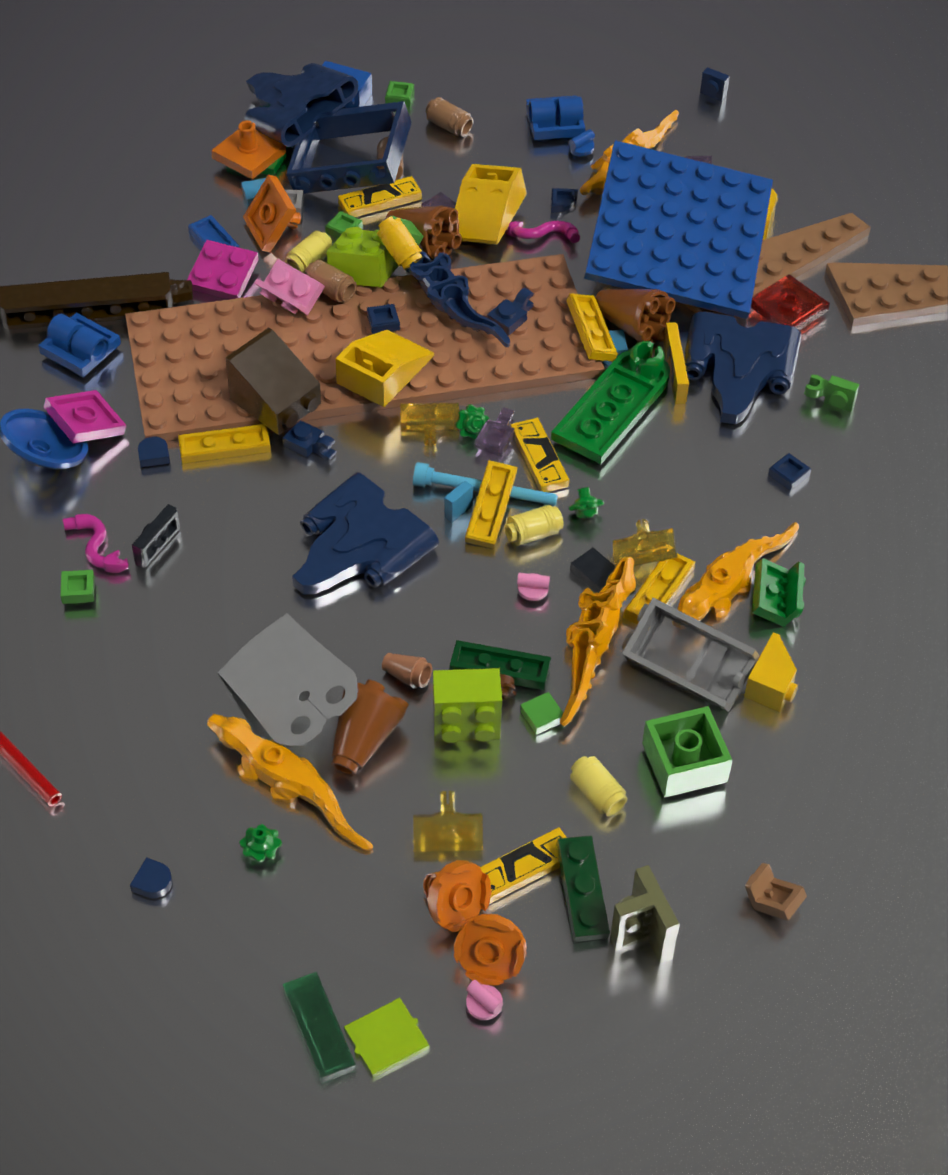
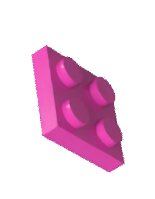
M206 240L187 280H191L193 291L228 300L241 298L259 260L258 252Z
M97 390L45 399L43 408L72 443L119 436L125 433L127 425Z

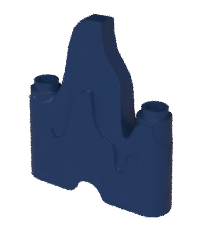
M316 63L305 65L299 75H282L267 72L255 74L246 83L250 92L256 95L261 107L249 109L245 114V121H251V124L254 122L257 131L287 147H292L315 129L314 123L318 118L324 115H332L350 102L358 92V81L353 76Z
M697 312L691 316L684 361L688 379L698 380L705 374L707 367H712V393L721 408V422L737 424L744 420L759 391L765 386L769 385L770 390L775 394H784L790 389L802 339L801 332L793 326L764 321L758 322L753 327H743L732 316Z
M356 472L303 515L300 525L304 532L310 536L322 534L311 545L306 562L292 575L293 586L303 594H316L347 578L364 573V577L369 585L374 588L382 587L438 547L439 539L429 525L408 509L393 510L387 508L383 503L385 491L362 473Z

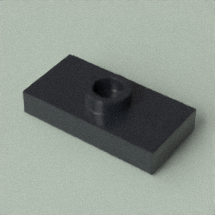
M168 504L151 523L144 527L141 535L133 542L132 550L135 565L143 569L147 567L179 531L180 524L176 507Z

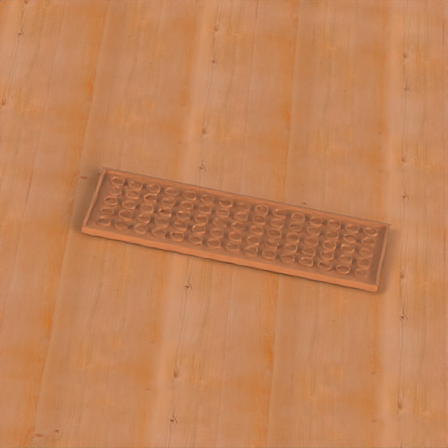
M563 254L451 269L455 276L467 277L469 284L468 302L474 311L486 318L487 314L505 299L513 303L521 289L527 288L534 293L529 299L534 303V306L527 311V321L508 336L510 338L509 347L502 345L492 334L488 335L485 331L481 330L476 332L473 328L462 327L456 320L450 319L448 314L441 312L432 304L413 275L389 277L382 287L357 285L355 294L347 302H338L321 292L308 315L299 310L295 315L281 306L282 300L276 298L275 302L263 295L125 314L145 438L160 437L165 441L178 440V435L263 424L230 400L225 357L268 327L281 338L320 383L321 405L315 411L301 418V421L599 378L605 369L602 360L588 359L566 300L569 293L577 294ZM395 304L400 321V330L391 332L434 352V357L385 407H382L337 384L335 358L352 341L372 335L367 318V307Z

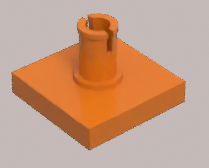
M242 121L238 125L237 131L211 151L212 159L253 180L286 153V146L257 131L254 122L251 124V121Z
M272 175L266 177L243 216L260 249L269 253L273 250L285 228L296 229L298 227L296 224H300L301 221L300 213L296 212V208L279 179Z

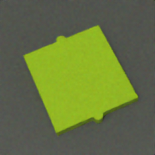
M401 998L344 1026L346 1034L355 1047V1056L361 1057L372 1078L430 1049L429 1043L418 1027V1019L412 1018Z

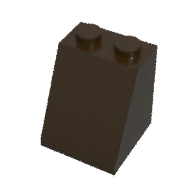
M268 327L225 357L230 400L276 434L280 435L286 429L293 427L297 421L308 413L315 411L321 405L320 383L271 328Z

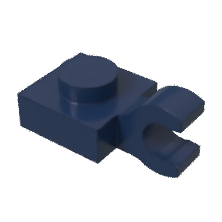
M527 288L521 289L513 303L505 299L487 314V318L497 323L509 336L527 321V311L534 306V303L529 299L534 293Z
M301 420L283 437L284 447L305 457H308L313 452L325 460H330L336 454V450L330 448L335 443L332 437L324 435V431Z

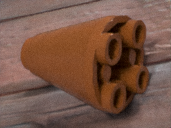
M442 205L400 208L391 210L385 218L395 216L412 221L424 237L418 245L419 248L433 260L438 256L439 252L449 255L453 249L459 248L462 241L461 234L459 233L458 210Z
M607 289L598 292L595 297L602 316L609 322L623 330L624 333L637 342L651 341L655 344L657 341H664L666 323H669L671 313L675 308L674 298L669 297L666 292L658 289Z
M370 679L365 684L357 682V699L339 716L336 728L331 766L351 776H355L357 770H361L403 720L409 706L405 700L385 693V687L381 683ZM344 689V691H343L342 699H343L344 696H345V689Z

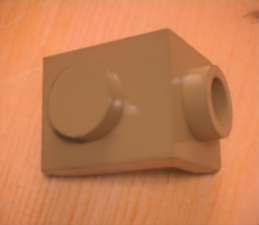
M762 863L745 884L754 910L789 921L807 897L803 886L774 878L770 865Z

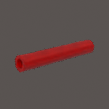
M0 731V755L48 806L53 807L58 804L62 799V794Z

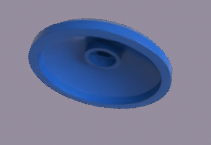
M16 409L6 413L0 421V437L7 448L29 464L41 468L59 470L77 466L86 458L88 452L87 441L72 443L47 412L34 409Z

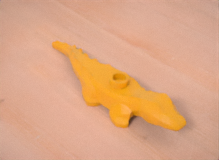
M677 110L673 111L653 130L642 132L640 129L632 131L622 142L648 149L654 148L665 137L664 134L667 132V129L671 128V124L677 120L679 112ZM613 145L608 147L603 152L602 157L591 166L597 172L581 186L580 193L582 195H587L590 192L597 195L603 194Z
M792 523L783 533L776 534L773 537L763 536L761 539H749L734 550L718 556L711 564L707 565L706 572L702 575L700 581H697L686 590L680 599L677 610L701 621L711 609L716 620L726 619L730 612L731 600L736 594H749L753 580L754 564L763 555L779 550L788 544L799 529L798 523ZM674 621L672 622L676 628L680 630L686 629V627Z
M624 557L619 561L613 572L609 575L606 585L599 593H593L589 588H586L579 596L578 605L582 610L578 622H574L566 630V643L573 649L572 690L560 720L562 726L568 725L573 720L583 700L587 699V690L592 688L590 681L596 676L594 670L601 663L600 658L604 651L608 650V644L618 628L622 603L636 588L633 572L634 559L632 557Z
M213 714L207 720L208 727L216 734L218 739L227 748L236 749L242 755L241 764L237 769L242 780L256 782L260 779L270 786V793L275 801L293 803L299 797L310 802L323 813L332 828L343 839L363 851H371L373 849L372 843L356 833L347 823L332 789L319 776L309 760L297 756L294 752L272 739H264L254 734L245 719Z

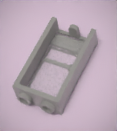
M652 598L649 604L646 603L641 608L637 618L639 623L635 631L629 632L622 644V649H624L622 655L628 661L641 666L729 713L759 658L756 649Z

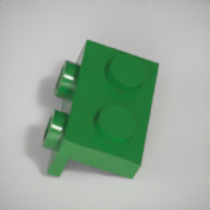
M764 558L758 561L755 567L752 613L783 627L794 618H798L804 609L805 564L798 561L790 569H786Z

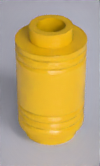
M391 216L378 225L380 230L377 232V235L399 267L402 266L406 270L410 268L411 263H417L423 258L420 254L422 250L400 218L394 220Z

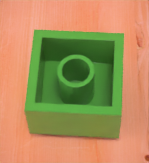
M709 706L645 721L642 745L664 798L728 782L732 758Z

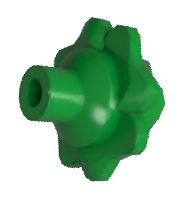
M468 404L466 410H459V419L455 426L461 429L459 432L460 436H469L475 440L479 434L486 432V424L489 421V417L484 415L485 409L483 407H475L472 404Z
M589 487L577 489L579 498L568 507L569 511H575L578 518L584 519L598 515V507L604 505V500L591 496Z
M263 824L258 825L257 828H248L245 837L239 842L240 847L243 848V856L251 857L259 863L263 862L266 858H275L276 851L282 846V841L278 838V831L276 829H268Z

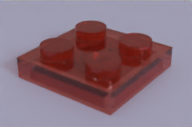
M788 274L754 296L751 308L771 323L793 326L800 331L828 312L830 303Z

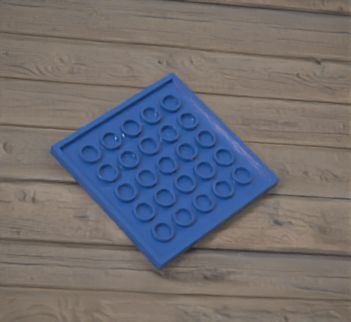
M615 140L584 279L623 289H658L666 292L676 302L747 319L751 309L773 179Z

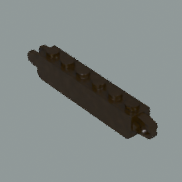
M169 272L0 286V321H2L5 328L13 330L47 327L58 314H64L71 318L75 313H78L93 322L126 320L125 314L171 308L175 303L193 300L191 280L170 279Z

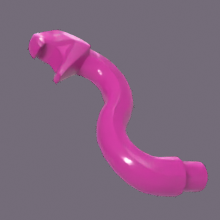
M511 221L505 231L509 236L522 239H536L550 232H560L572 243H577L580 240L578 229L572 223L565 221H549L536 228H522L523 222Z
M77 514L75 517L63 518L65 531L77 529V531L92 529L94 531L85 548L86 558L93 566L105 569L106 572L120 573L128 569L129 563L127 558L124 560L119 559L120 550L114 551L107 556H100L98 554V548L104 542L107 533L106 527L100 519L90 514Z

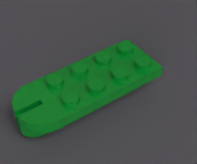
M651 341L638 342L631 350L621 353L551 431V440L602 464L668 386L670 367L664 359V351L661 346L655 349L654 357H652L654 343Z

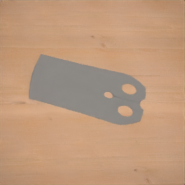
M288 613L252 638L218 672L246 704L270 737L276 743L287 746H304L322 732L324 724L329 719L341 716L357 699L358 689L355 672L313 638ZM336 686L343 687L345 689V696L340 702L330 704L326 701V695L330 689ZM303 691H308L310 693L308 700L300 701L299 695ZM305 716L310 719V726L306 732L299 735L292 733L291 725L297 718Z

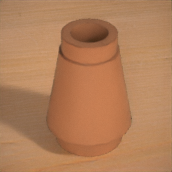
M389 652L385 655L382 662L383 671L388 672L412 688L425 687L432 675V665L424 657Z

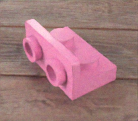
M279 259L276 260L264 282L258 278L254 282L262 288L261 295L275 302L276 298L282 300L281 306L295 315L298 310L308 315L325 287L322 283Z

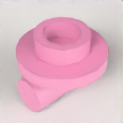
M518 573V593L521 597L530 601L543 599L549 591L550 576L535 573Z
M473 980L466 989L468 992L466 998L468 1012L479 1020L493 1019L502 1009L503 1000L500 992L493 986L481 985L477 980Z

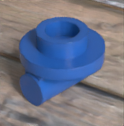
M589 129L569 140V151L579 157L591 154L594 151L593 139L595 134L593 130Z

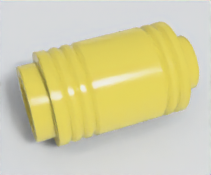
M313 231L287 253L285 263L305 274L306 268L310 263L327 257L326 251L332 246L331 238L325 232Z
M551 505L542 506L508 517L507 524H505V534L510 542H514L516 546L524 545L558 534L559 530L563 529V517L558 507H552Z
M583 756L572 765L570 779L600 814L605 813L607 816H612L627 803L628 798L625 796L626 791L595 756L589 758Z

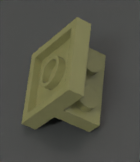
M649 865L635 869L632 895L623 898L614 906L610 942L616 952L648 940L659 963H663L673 959L679 922Z

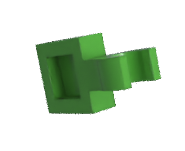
M812 374L809 385L806 384L804 395L809 398L824 396V403L852 412L860 384L833 375L830 380H826L819 375Z

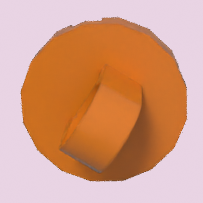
M453 861L445 865L440 871L426 875L423 882V890L428 901L430 916L436 924L451 932H459L461 926L470 918L478 916L481 910L486 911L489 906L492 892L490 878L482 872L480 866L470 861Z
M481 914L470 918L461 926L454 942V958L456 962H460L461 966L466 970L465 975L469 979L477 980L482 985L497 986L503 984L504 980L515 977L519 974L527 955L526 941L521 930L511 920L497 914Z

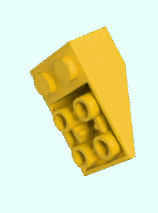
M472 164L462 180L455 206L459 214V233L463 242L499 243L527 195L521 168Z
M384 330L352 341L335 358L336 382L364 398L385 407L434 357V352L389 330Z

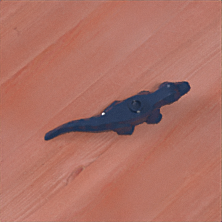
M422 251L420 254L423 258L417 263H411L410 268L405 271L417 279L432 304L441 312L448 314L450 319L460 323L462 327L473 328L476 332L480 330L485 331L488 335H494L502 345L509 347L510 338L505 331L494 321L478 314L469 304L468 279L460 275L455 276L452 273L450 256L439 252L438 256L432 261Z

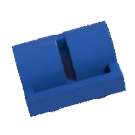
M581 96L526 99V110L534 140L573 138L585 132Z
M75 313L71 318L64 314H58L51 320L48 326V337L38 347L40 354L84 377L121 345V340L118 334L78 313Z

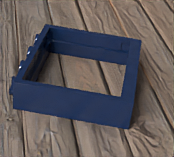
M400 101L340 109L332 115L321 116L315 121L318 122L319 126H316V123H314L315 129L296 144L286 173L292 189L303 190V194L395 183L412 123L405 102ZM390 131L383 158L380 160L311 168L320 140ZM377 166H384V168L378 169Z

